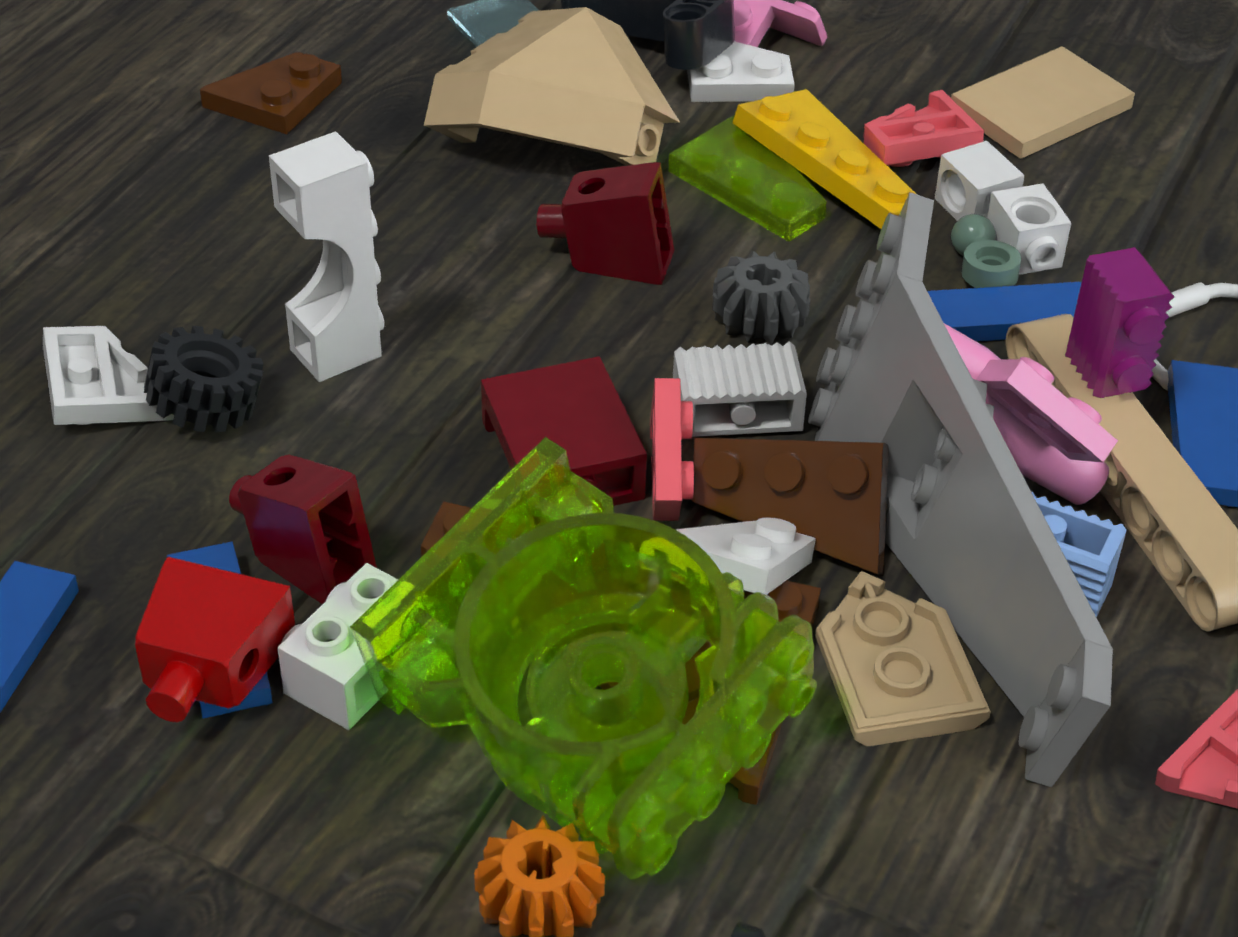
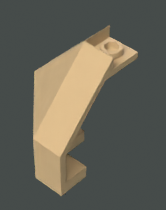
M587 7L530 12L519 19V24L506 33L496 34L470 51L471 55L460 63L449 65L435 74L424 126L461 143L476 142L479 127L600 152L628 166L656 162L664 123H680L622 27Z

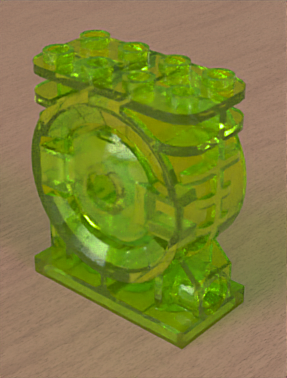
M546 437L350 626L379 701L398 715L405 708L431 728L468 724L470 731L494 771L514 794L535 809L548 814L561 827H565L573 822L579 829L581 841H594L595 848L599 854L610 851L613 855L615 867L629 879H637L645 873L650 876L655 875L666 866L676 850L677 839L695 819L703 821L714 812L722 800L725 785L742 766L746 769L751 768L761 759L770 744L772 732L788 715L790 717L798 716L810 703L817 687V682L812 679L814 671V643L812 628L809 622L793 614L779 622L775 600L763 592H755L744 599L742 580L730 572L722 574L711 557L699 545L677 530L651 519L615 513L612 498L570 471L566 450ZM708 640L712 646L694 658L700 679V695L694 716L684 725L682 721L689 699L685 663ZM530 665L526 680V695L532 720L523 727L521 726L518 713V696L523 676ZM606 682L619 683L607 690L594 689Z

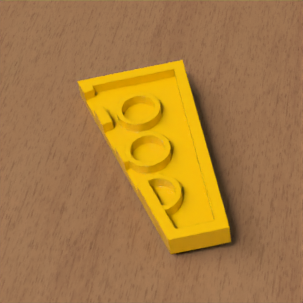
M807 89L778 96H766L760 100L738 104L732 122L734 125L880 229H882L889 213L899 216L909 192L916 194Z

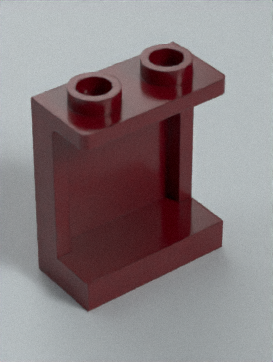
M600 356L481 379L482 422L487 432L495 431L516 480V508L525 515L527 521L537 523L645 499L647 453Z

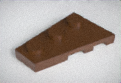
M694 438V493L692 502L743 522L757 521L760 518H777L788 521L796 526L797 533L816 538L814 550L875 574H884L888 444L879 442Z

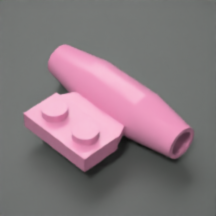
M944 323L972 379L987 383L986 403L994 406L993 419L1022 475L1075 505L1084 504L1092 499L1101 490L1108 478L1109 467L1104 461L1118 442L1116 438L1099 425L1102 420L1101 415L1085 402L1073 397L1067 398L1052 385L1054 381L1052 373L1038 362L1027 357L1001 360L987 347Z

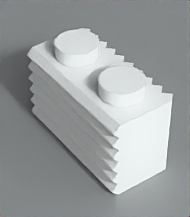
M778 342L773 346L766 343L758 345L753 343L747 348L740 344L735 349L731 345H727L724 349L718 345L714 348L706 346L695 348L692 346L687 351L682 347L674 351L673 378H680L681 401H692L693 403L692 437L803 431L807 393L795 345L791 342L786 343L784 346Z

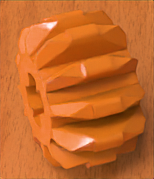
M544 815L540 818L535 829L526 830L512 820L506 832L507 839L488 837L487 846L483 850L484 860L478 862V868L474 871L475 891L479 894V911L484 918L485 924H499V933L503 937H518L522 934L529 937H545L550 935L554 937H573L574 926L591 928L592 922L596 918L597 904L600 903V897L604 896L605 875L601 873L599 853L595 848V842L579 841V834L576 832L573 822L558 831L550 830Z

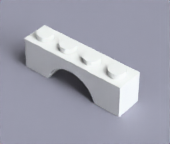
M336 131L269 155L274 207L304 239L323 240V252L315 274L308 284L285 304L290 350L318 382L381 357L380 331L384 329V318L377 299V284L381 282V273L374 258L373 237L377 235L378 227L371 210L369 188L374 184V174L366 155L361 151H355Z

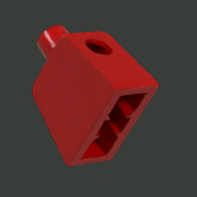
M167 557L161 568L135 639V648L142 680L151 689L146 697L148 708L163 720L181 722L187 716L195 700L228 709L240 705L279 657L278 646L287 632L295 626L290 586Z

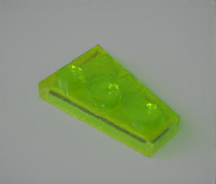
M735 115L669 154L668 171L788 242L825 219L827 201L795 167L734 125L732 122Z

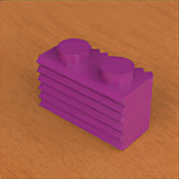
M1135 247L1089 255L1084 269L1065 357L1071 358L1070 364L1077 366L1076 372L1082 374L1081 380L1088 382L1087 388L1093 389L1092 396L1098 398L1145 390L1152 384L1150 378L1154 375L1152 369L1156 366L1154 360L1159 356L1156 351L1162 346L1159 341L1164 337L1162 331L1167 327L1164 321L1169 318L1166 312L1172 308L1169 302L1175 298Z

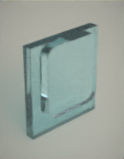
M478 0L448 9L447 17L478 47L496 34L506 33L518 25V20L528 13L539 10L528 0Z

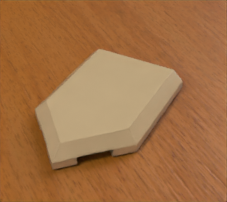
M861 571L849 586L846 597L835 611L829 612L816 628L815 634L854 739L868 747L974 730L988 720L991 711L946 609L922 598H919L916 603L884 589L885 581Z

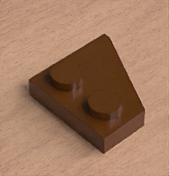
M295 52L203 86L200 89L202 107L288 134L342 83L341 65L319 59L312 54Z

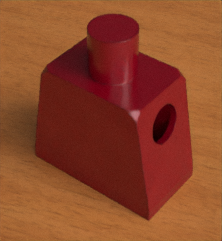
M661 162L579 172L573 176L562 204H541L537 211L536 224L539 237L567 238L572 266L579 272L662 285L674 253V245Z
M288 454L280 456L254 476L246 475L241 477L233 485L229 495V503L234 511L244 515L255 556L263 565L322 605L326 602L330 592L338 584L347 582L366 563L377 568L355 474Z

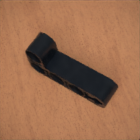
M561 0L562 9L587 7L620 25L626 35L664 42L666 64L675 69L690 70L701 68L709 64L735 41L734 0Z

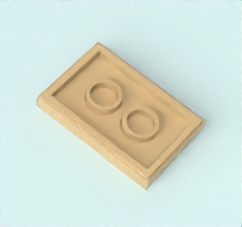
M1062 46L955 92L951 95V99L984 129L985 135L1022 159L1131 109L1135 93Z

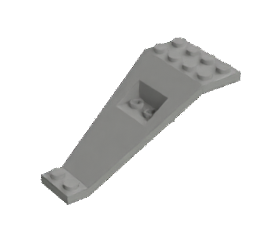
M909 192L899 216L889 213L884 221L877 242V250L882 252L878 262L867 260L863 267L856 289V296L861 298L857 307L847 304L843 311L835 338L841 341L837 350L828 347L823 355L816 382L825 384L824 389L820 388L815 396L808 422L817 426L815 441L879 442L888 444L885 543L935 605L946 609L954 630L1023 715L1024 719L1019 733V746L1027 749L1025 779L1052 787L1111 706L1113 649L993 419L994 406L986 403L987 383L972 379L922 282L934 200Z

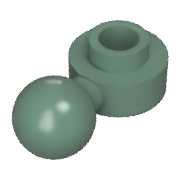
M968 214L961 217L953 226L951 241L955 250L963 256V279L974 288L1014 286L1019 278L1021 254L1019 251L1007 243L996 241L994 225L985 216Z

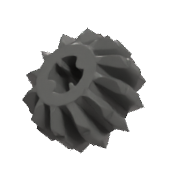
M751 250L747 259L738 256L730 257L728 266L718 269L717 278L714 280L712 309L715 312V321L725 324L727 335L744 334L747 343L751 342L754 338H763L772 345L776 335L784 338H793L796 328L805 325V319L809 315L811 299L809 298L810 284L808 283V273L797 269L796 260H778L776 252L771 253L769 256H759Z

